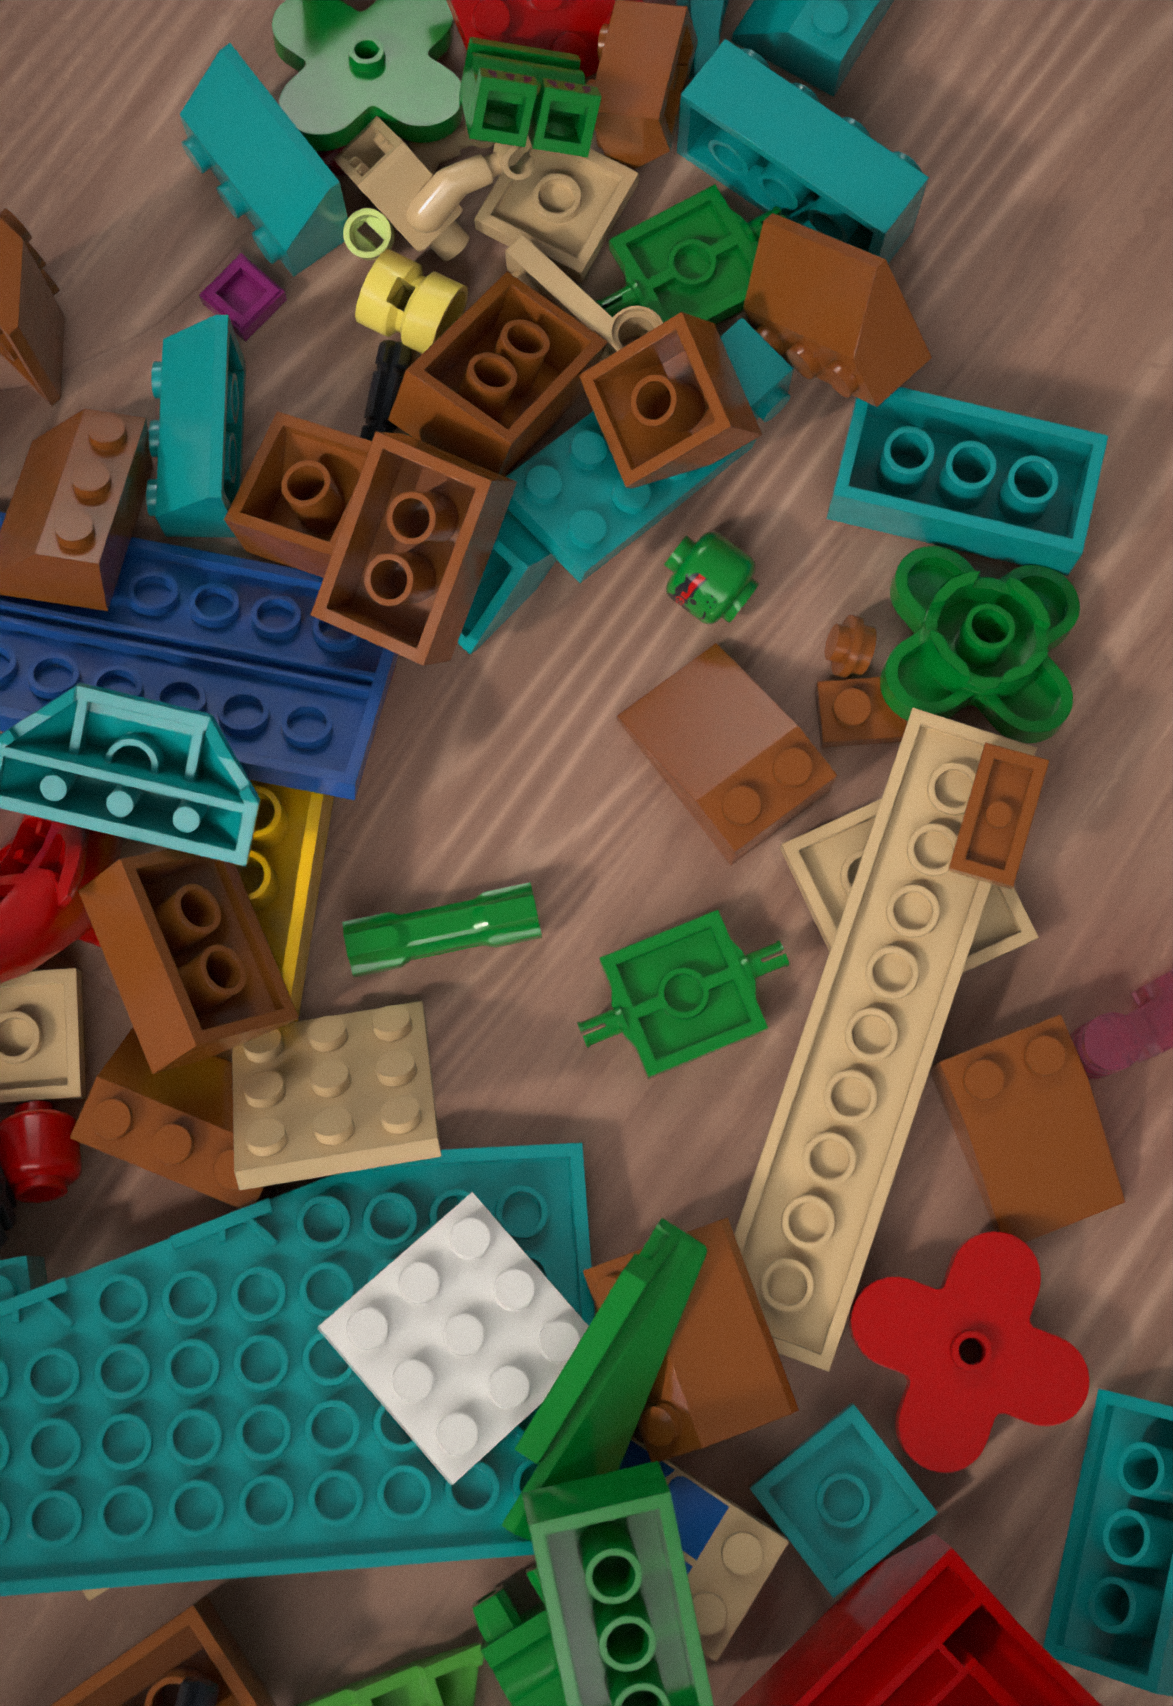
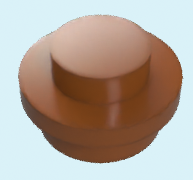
M848 615L842 625L834 624L829 632L825 645V659L831 661L832 672L836 676L845 678L850 673L863 675L872 661L877 640L875 627L865 625L863 618L860 616Z

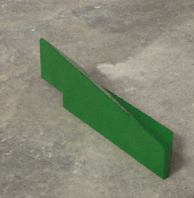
M660 1219L640 1254H634L621 1272L516 1445V1451L538 1465L521 1493L619 1470L707 1255V1247L704 1243L666 1219ZM520 1494L501 1526L511 1533L531 1541L522 1494Z

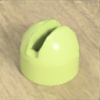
M363 208L355 211L348 217L343 229V238L347 248L353 254L365 260H376L381 253L392 248L395 233L392 223L381 212L371 208ZM364 222L384 239L379 248H376L372 241L358 231Z

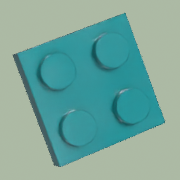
M852 1403L748 1486L833 1598L938 1514L919 1487Z

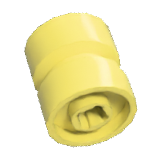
M387 249L374 262L364 281L356 304L355 319L357 323L387 337H391L397 332L401 333L403 345L423 354L463 315L467 303L468 286L435 271L425 277L423 276L420 263Z

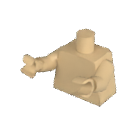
M376 116L333 158L417 252H421L430 246L442 261L454 258L464 249L469 241V235L456 222V219L463 211L459 205L463 198L471 192L492 184L493 178L502 173H505L510 179L523 180L529 177L534 169V159L527 151L514 166H508L510 156L520 149L519 146L469 139L465 118L462 126L441 140L429 143L409 142L406 145ZM471 145L478 148H488L494 145L492 154L485 157L477 154L446 166L434 175L440 163L461 155L460 150Z

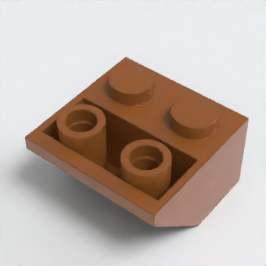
M616 0L610 24H603L598 38L599 67L595 80L590 79L586 84L597 87L602 96L594 129L597 146L599 149H603L606 157L632 170L671 150L680 113L681 93L687 87L698 43L687 6Z

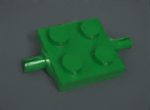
M714 184L609 239V251L625 276L626 286L601 300H597L596 303L612 318L624 308L644 306L657 313L663 323L680 312H684L716 325L744 310L743 306L763 221L772 213L784 218L785 216L784 214L781 215V209L778 206H774L771 210L746 222L741 216L730 209L719 189Z
M716 910L599 958V962L611 989L612 1009L582 1022H577L581 1035L605 1026L583 1035V1041L586 1047L589 1048L593 1044L622 1033L636 1049L646 1076L650 1079L765 1032L768 1026L756 1000L755 978L789 966L786 953L762 962L765 959L782 953L784 950L783 945L778 940L776 943L744 955L743 951L730 939L719 910Z

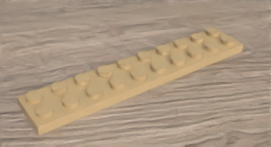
M912 708L734 1234L778 1353L828 1372L830 1371L992 885L991 883L948 871L984 744L986 742L1035 756L1037 747L916 708Z

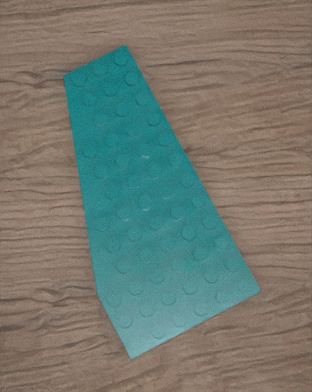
M583 1143L442 1149L441 1157L331 1175L272 1199L267 1198L174 1234L169 1239L68 1278L63 1277L1 1301L0 1596L534 1555L532 1541L511 1533L502 1527L501 1524L538 1467L536 1463L516 1451L515 1447L541 1404L460 1479L450 1485L317 1328L472 1192L589 1326L595 1317V1307L583 1270L592 1267Z

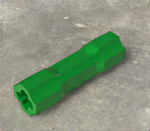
M531 882L486 891L472 900L406 914L386 912L342 922L347 956L354 978L402 968L410 961L478 946L497 948L542 938Z

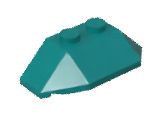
M78 683L0 734L1 809L242 866L247 865L261 799L212 714L85 683Z

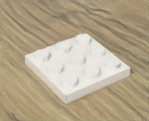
M472 1192L320 1324L317 1329L448 1483L452 1485L544 1401L589 1326Z

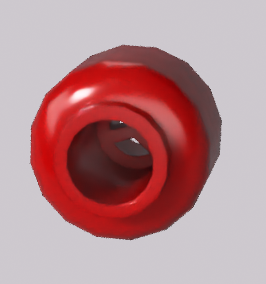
M29 1101L19 1104L14 1108V1114L0 1121V1164L13 1193H15V1199L21 1202L41 1203L59 1199L67 1194L68 1186L74 1184L82 1174L80 1142L70 1138L77 1121L66 1112L54 1110L53 1104L50 1102Z

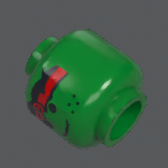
M717 531L704 533L697 542L686 535L664 564L665 567L673 572L666 584L667 595L704 624H714L721 618L730 623L760 584L752 578L756 570L753 558Z

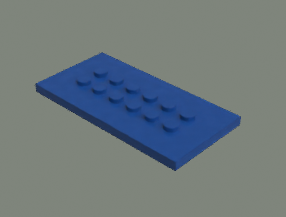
M0 512V530L6 516L4 512ZM131 537L108 611L0 595V731H6L78 683H85L212 714L249 780L355 800L398 654L311 616L323 577L296 568Z

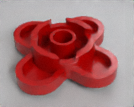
M992 1231L976 1234L966 1239L953 1253L942 1285L938 1289L904 1277H884L869 1283L860 1290L851 1305L849 1330L855 1346L870 1361L903 1374L907 1380L896 1413V1434L902 1449L908 1457L928 1470L949 1473L959 1471L971 1465L983 1452L994 1420L998 1414L1004 1413L1034 1425L1054 1426L1071 1419L1082 1408L1087 1398L1090 1380L1089 1372L1080 1352L1065 1339L1035 1328L1030 1323V1316L1040 1290L1041 1272L1033 1251L1016 1236L1005 1232ZM967 1338L976 1339L982 1348L981 1357L974 1364L965 1363L959 1355L960 1344Z

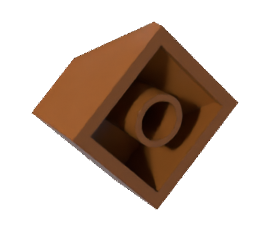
M680 312L579 374V378L626 488H636L711 465L763 435L715 324L684 312Z
M277 411L224 518L225 522L248 553L324 578L372 441Z

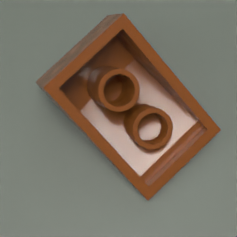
M717 643L617 715V720L730 865L734 864L829 793L838 776L801 728Z
M1061 1014L940 1061L930 1068L929 1072L996 1231L1016 1236L1025 1243L1125 1203L1087 1074Z

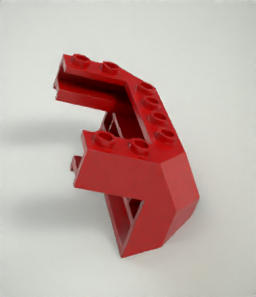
M934 1533L870 1568L733 1706L1102 1705L1016 1621L956 1551Z

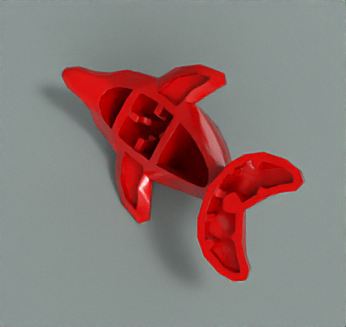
M23 815L16 835L0 849V984L29 973L77 939L101 947L78 891L120 858L124 837L31 815Z

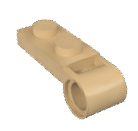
M523 234L505 250L506 267L509 273L608 341L600 358L601 360L622 349L621 343L625 339L633 336L641 337L663 323L657 313L644 306L624 308L612 318Z

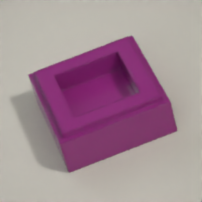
M242 253L199 294L202 304L215 315H229L234 332L245 342L287 301L285 291Z

